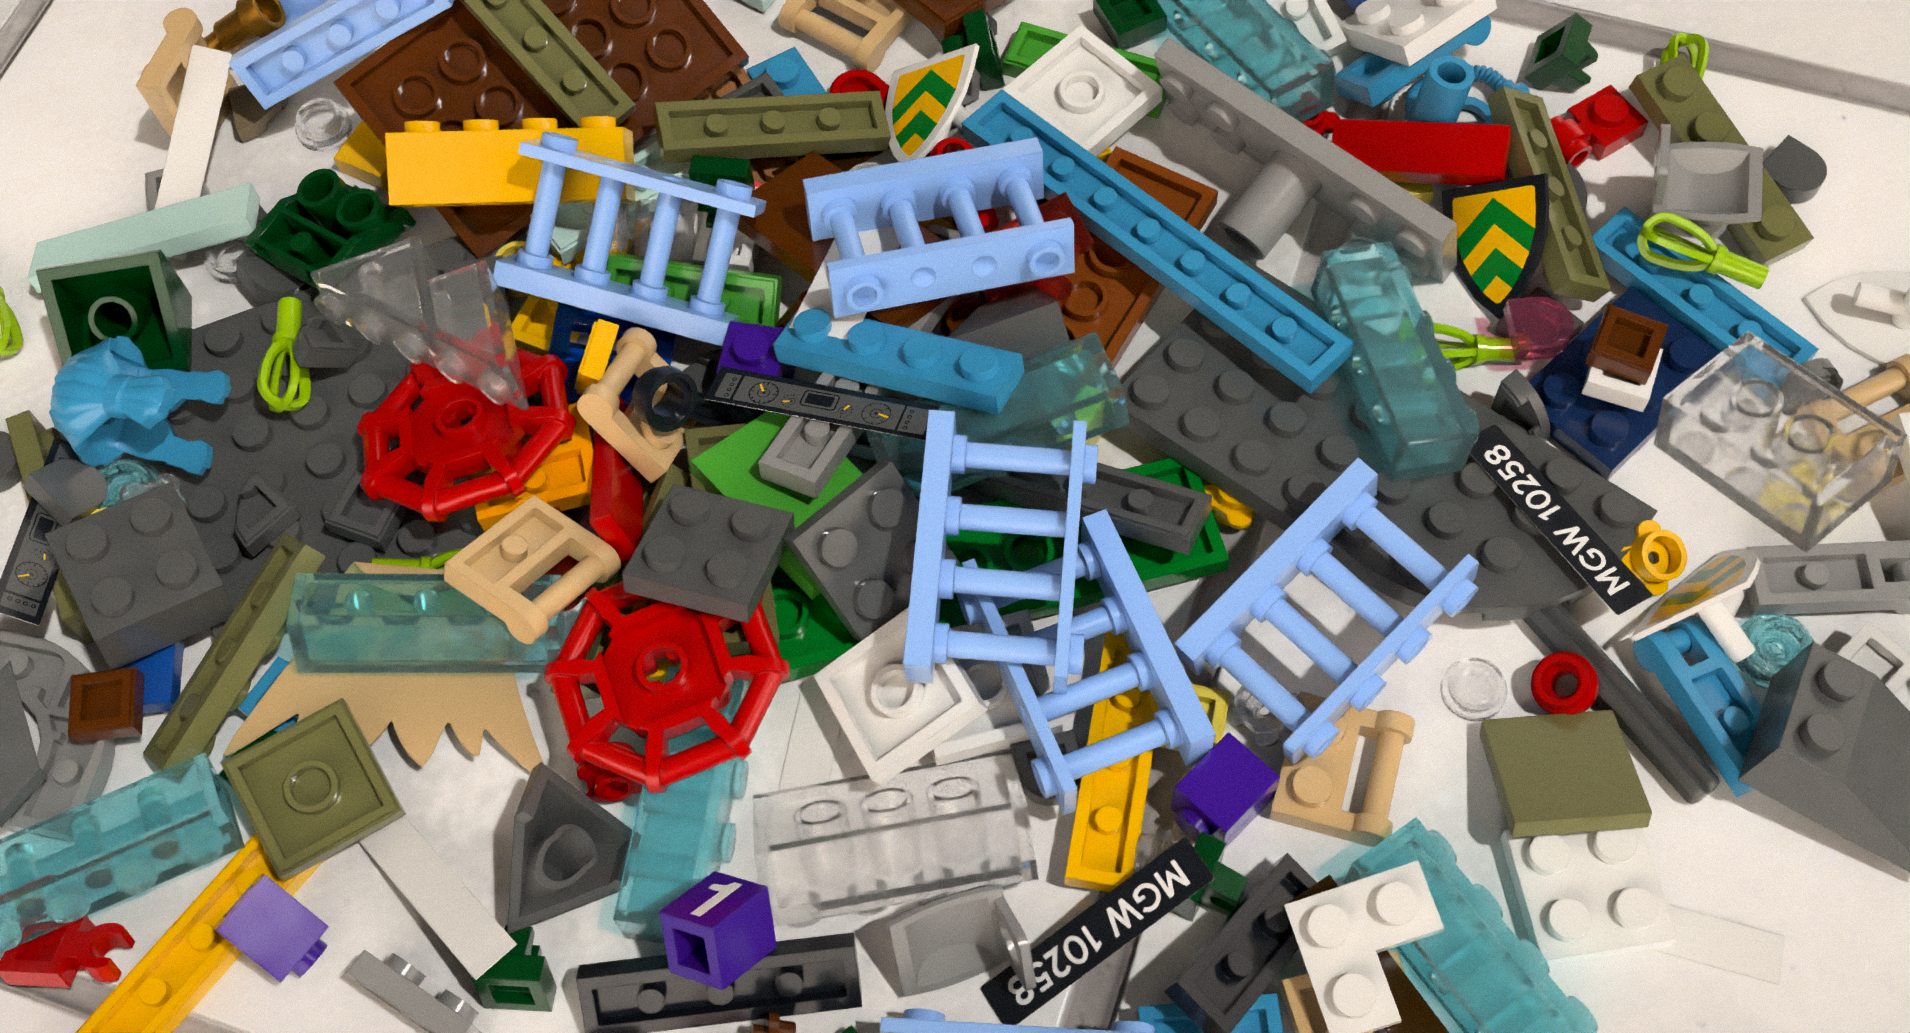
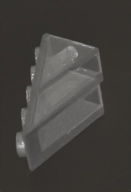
M420 235L311 272V278L321 293L314 299V303L320 313L336 326H341L344 323L358 330L368 341L375 345L383 342L397 349L407 360L414 364L424 362L438 369L448 380L460 385L462 382H465L481 390L488 399L498 405H503L506 402L523 411L529 409L508 306L486 260L440 275Z

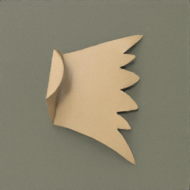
M353 562L342 576L336 598H346L345 601L332 604L309 638L234 734L223 754L226 757L239 751L296 714H299L298 722L343 698L348 703L369 745L385 731L390 722H393L395 732L404 749L420 766H424L432 756L447 723L451 724L460 743L473 756L480 755L483 731L486 730L528 772L531 773L536 765L540 762L543 763L518 691L508 647L505 622L445 582L444 570L364 562ZM399 589H436V593L429 599L421 600L408 597Z

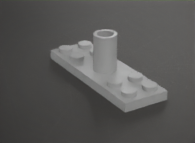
M1170 37L1165 40L1154 54L1161 76L1160 84L1165 89L1169 101L1167 104L1169 110L1178 119L1190 126H1194L1198 122L1212 131L1213 139L1229 153L1239 155L1242 151L1264 165L1218 223V228L1223 235L1240 250L1255 259L1264 260L1311 199L1314 198L1350 222L1349 227L1351 231L1365 243L1374 247L1382 243L1397 253L1399 263L1412 274L1420 278H1425L1429 274L1443 284L1457 266L1456 222Z

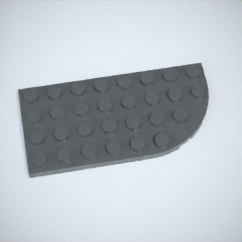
M1244 258L1241 260L1244 264L1352 340V355L1317 389L1309 394L1203 314L1193 309L1107 398L1104 414L1284 531L1357 458H1360L1378 474L1377 495L1374 497L1378 501L1376 509L1448 571H1451L1467 554H1470L1479 562L1477 575L1473 581L1479 589L1460 612L1480 613L1482 621H1508L1531 618L1536 610L1555 606L1565 601L1568 605L1573 604L1594 590L1462 446L1461 442L1492 425H1497L1621 560L1630 550L1629 548L1621 552L1622 548L1631 546L1637 536L1635 532L1636 525L1642 521L1653 520L1658 511L1540 438L1527 434L1528 431ZM1345 526L1329 542L1333 547L1331 555L1362 582L1384 595L1409 606L1416 607L1431 592L1359 528L1351 531Z

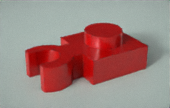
M24 911L0 960V976L8 985L70 988L77 971L80 970L87 971L96 981L112 982L118 980L122 972L111 958L104 957V955L114 948H133L135 940L124 926L118 923H104L95 926L86 914Z

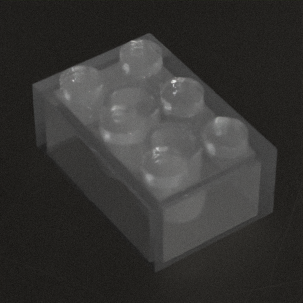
M1747 331L1663 397L1654 445L1807 553L1891 482L1907 434L1756 335Z

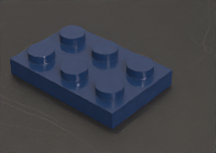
M1633 286L1612 305L1669 325L1660 348L1663 349L1651 396L1643 412L1581 394L1589 369V365L1584 363L1604 312L1529 381L1538 393L1547 411L1550 422L1549 437L1589 469L1607 480L1722 371L1728 358Z

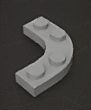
M0 629V670L11 661L22 705L29 708L37 719L40 735L37 760L39 767L48 774L43 782L12 815L8 826L20 834L80 846L108 780L115 754L116 738L79 744L69 738L68 719L71 675L91 673V671L70 652L51 641L25 633Z

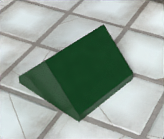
M161 249L36 270L63 366L73 355L95 346L109 337L115 338L116 336L129 337L141 350L146 366L151 370L170 368L182 370L192 366V296Z

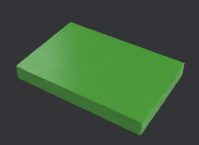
M769 411L763 413L690 461V472L708 492L794 513L795 529L863 475L845 457L817 499L761 479L759 460L791 417V415ZM787 545L778 565L811 599H814L821 592Z

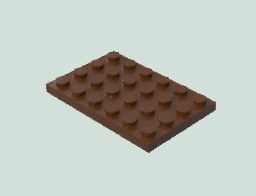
M454 0L452 7L390 40L333 82L340 94L385 148V133L404 132V122L437 121L440 122L441 131H463L464 120L489 119L499 121V130L522 129L521 119L555 118L557 119L558 128H575L459 0ZM541 0L635 103L636 111L617 126L633 131V150L656 134L653 118L655 102L701 100L749 63V55L703 0ZM534 204L443 206L434 208L477 259L494 257L501 247L515 241L529 230L530 215L532 214Z

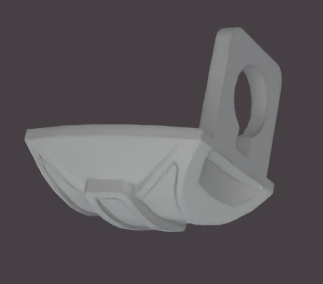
M1661 124L1657 146H1655L1652 215L1657 212L1669 211L1693 223L1738 224L1761 221L1763 148L1728 142H1682L1670 144L1671 124Z
M985 884L950 895L945 892L920 901L918 907L909 909L887 922L904 997L935 991L957 984L990 970L1007 960L1025 991L1036 988L1029 941L1005 900L1000 884Z

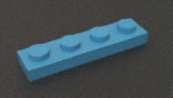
M1624 206L1592 235L1604 271L1628 289L1633 286L1728 358L1727 363L1773 398L1781 392L1794 368L1801 363L1812 360L1819 348L1718 274L1712 275L1705 272V270L1693 272L1680 271L1647 261L1642 257L1637 247V236L1645 221ZM1647 240L1648 247L1655 253L1674 259L1697 260Z
M808 309L801 312L794 320V328H789L796 315L795 313L773 343L779 363L821 373L824 372L833 376L995 415L1000 414L1025 373L1022 354L865 318L863 322L854 325L849 330L848 340L827 336L832 328L830 316L822 309Z

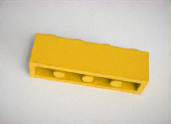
M609 116L581 117V128H558L557 119L526 118L521 119L522 129L499 130V121L489 119L464 120L463 131H441L440 122L437 121L404 122V132L385 133L389 205L399 207L534 204L543 160L518 154L520 142L537 138L541 139L543 131L559 133L578 139V150L634 165L633 131L625 127H616V117ZM567 167L559 203H595L601 176ZM624 183L621 202H635V185Z

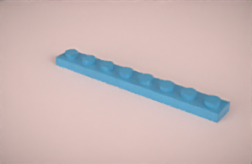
M1001 89L961 123L964 138L977 148L1037 137L1043 151L1044 197L1309 394L1317 389L1352 355V340Z

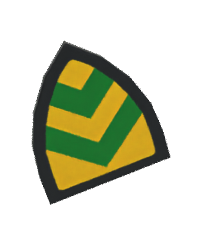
M1546 173L1442 191L1443 215L1457 223V266L1455 267L1457 273L1475 300L1499 320L1511 310L1524 294L1540 263L1548 235L1550 203L1548 174Z

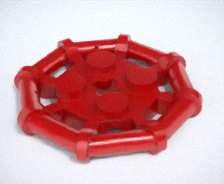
M500 336L484 337L480 345L423 363L420 359L415 360L408 365L411 371L373 412H367L361 416L357 431L363 438L365 471L361 476L360 484L371 499H387L420 512L428 522H444L450 513L508 494L517 498L526 492L524 484L561 441H567L573 436L576 420L569 412L565 380L568 375L567 366L556 355L546 354L540 356L505 344ZM505 369L515 372L511 376L503 373L504 380L495 377L498 372H503ZM541 391L543 406L526 407L525 398ZM422 396L424 401L413 412L411 407ZM468 417L472 418L470 422L461 426V420ZM525 434H532L523 446L521 438ZM393 438H399L400 447L389 452V444L392 443ZM490 468L493 473L454 485V480ZM414 470L421 471L427 475L424 486L404 478Z
M623 581L601 590L592 587L583 595L587 601L554 662L546 664L544 681L552 686L569 740L566 752L577 764L589 762L647 786L649 793H665L668 785L737 757L744 761L753 752L749 746L780 683L789 679L790 664L782 659L761 604L763 595L749 623L699 611V615L686 610L685 607L663 601L623 616L619 610L648 599L647 597L624 592ZM605 622L611 628L608 634L611 639L604 655L599 651L595 660L585 659ZM736 623H740L752 655L732 657L724 632ZM668 657L673 665L681 663L680 671L675 674L673 680L664 684L660 680L649 681V676L658 671L656 661ZM734 680L751 681L730 724L725 716L719 713L728 705L731 699L730 688ZM597 683L605 708L590 718L580 687L586 684ZM704 725H708L715 735L712 739L673 755L669 753L670 739ZM620 726L629 729L638 737L647 739L645 756L608 740Z

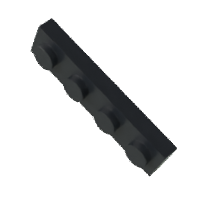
M854 932L776 941L777 948L724 990L670 973L667 954L579 965L576 983L585 1033H649L765 1019L768 1011L778 1012L780 1017L862 1007V988Z

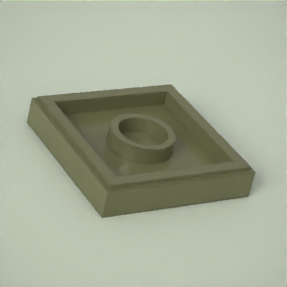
M343 698L221 763L278 878L284 882L406 815L354 714Z
M1613 710L1588 711L1575 715L1562 713L1482 720L1479 736L1512 838L1647 828L1649 826L1652 810Z

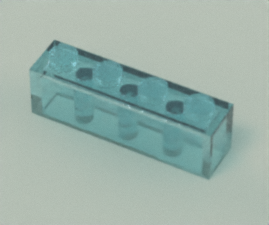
M1157 0L1167 15L1166 28L1188 50L1302 123L1333 106V87L1336 69L1332 58L1325 50L1314 46L1300 33L1298 27L1291 19L1284 18L1266 0Z
M1391 241L1323 251L1310 292L1322 320L1353 341L1352 355L1342 364V367L1391 482L1462 471L1474 444L1479 438L1478 418L1475 411L1471 407L1466 406L1456 384L1454 365L1449 358H1444L1434 336L1432 318L1426 310H1422L1413 291V281L1409 268L1404 264L1401 265Z
M1096 332L1075 340L1065 341L1054 348L1023 359L1025 373L999 415L925 397L914 401L940 406L939 410L955 411L957 435H968V442L1064 449L1072 446L1074 420L1087 421L1086 440L1130 423L1122 384ZM865 430L877 463L881 459L892 461L920 502L926 441ZM966 468L965 474H953L951 492L1005 471Z
M295 573L286 626L298 673H544L545 665L554 662L564 643L565 616L563 609L548 621L549 628L546 633L534 643L524 644L511 634L504 621L445 582L444 574ZM543 575L520 594L532 601L557 581L561 575Z
M668 666L665 683L673 680L681 667ZM734 680L730 688L731 699L728 705L719 712L725 716L730 724L749 688L748 681ZM704 725L670 739L669 753L673 755L712 739L715 735L708 725ZM737 757L668 785L665 793H649L647 786L642 785L613 921L625 939L665 944L659 911L712 872H719L721 863L729 864L731 862L736 843V824L729 823L733 800H743L746 792L749 771L748 761H741Z
M204 752L1 838L0 954L244 848V841L230 794L207 754Z
M1415 817L1352 863L1343 882L1344 885L1417 860L1419 861L1444 926V931L1395 948L1464 1033H1597L1598 1024L1590 1010L1578 998L1572 995L1567 997L1548 975L1550 968L1543 954L1530 941L1526 939L1519 940L1501 919L1503 912L1496 898L1483 885L1478 883L1473 885L1456 865L1457 856L1452 846L1436 830L1428 831L1419 819Z

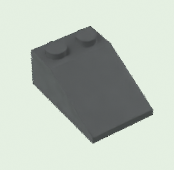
M1813 641L1772 676L1738 780L1910 872V711L1876 674Z

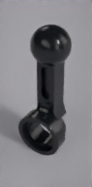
M673 366L649 369L639 377L632 393L635 412L639 419L660 432L673 431L685 424L689 418L710 426L748 424L764 413L763 410L704 399L706 394L698 392L695 381L689 375ZM667 383L663 397L652 408L654 394L662 385Z

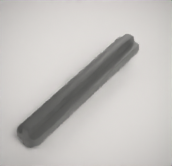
M1561 604L1536 610L1531 618H1523V621L1552 653L1562 651L1573 652L1590 662L1596 670L1599 679V692L1595 701L1603 710H1613L1621 730L1687 803L1692 805L1698 803L1717 788L1720 783L1719 777Z

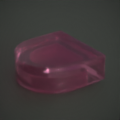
M1548 297L1507 299L1503 313L1515 361L1549 359L1565 350L1575 327L1573 316L1566 306Z

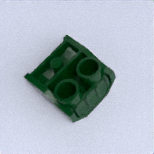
M318 169L302 179L296 194L280 199L243 243L250 251L275 267L312 287L330 293L344 286L350 278L374 262L402 233L414 227L417 222L407 209L384 203L373 190L360 189L356 185L352 187L346 184L333 170Z

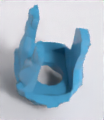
M124 336L109 337L95 346L73 355L58 371L54 378L55 384L52 387L51 409L49 413L54 427L69 442L81 462L93 467L98 465L108 466L112 461H116L128 453L147 460L164 461L168 465L182 468L186 472L201 476L206 469L211 468L213 448L202 440L187 441L177 437L167 416L177 410L186 400H203L208 403L223 404L231 391L229 375L220 370L206 373L199 371L188 373L171 368L151 370L147 368L141 350L129 337Z

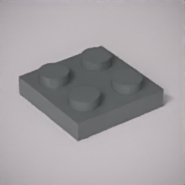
M882 459L783 538L853 639L860 642L909 606L919 501L892 461ZM946 543L945 559H955L956 565H958L960 562Z
M673 484L622 573L624 592L749 623L787 547V543L783 538L795 529L794 513Z

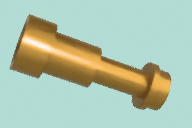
M237 0L236 9L215 22L213 32L204 37V40L211 49L224 52L227 50L237 51L256 37L263 38L281 28L286 22L284 9L278 0Z

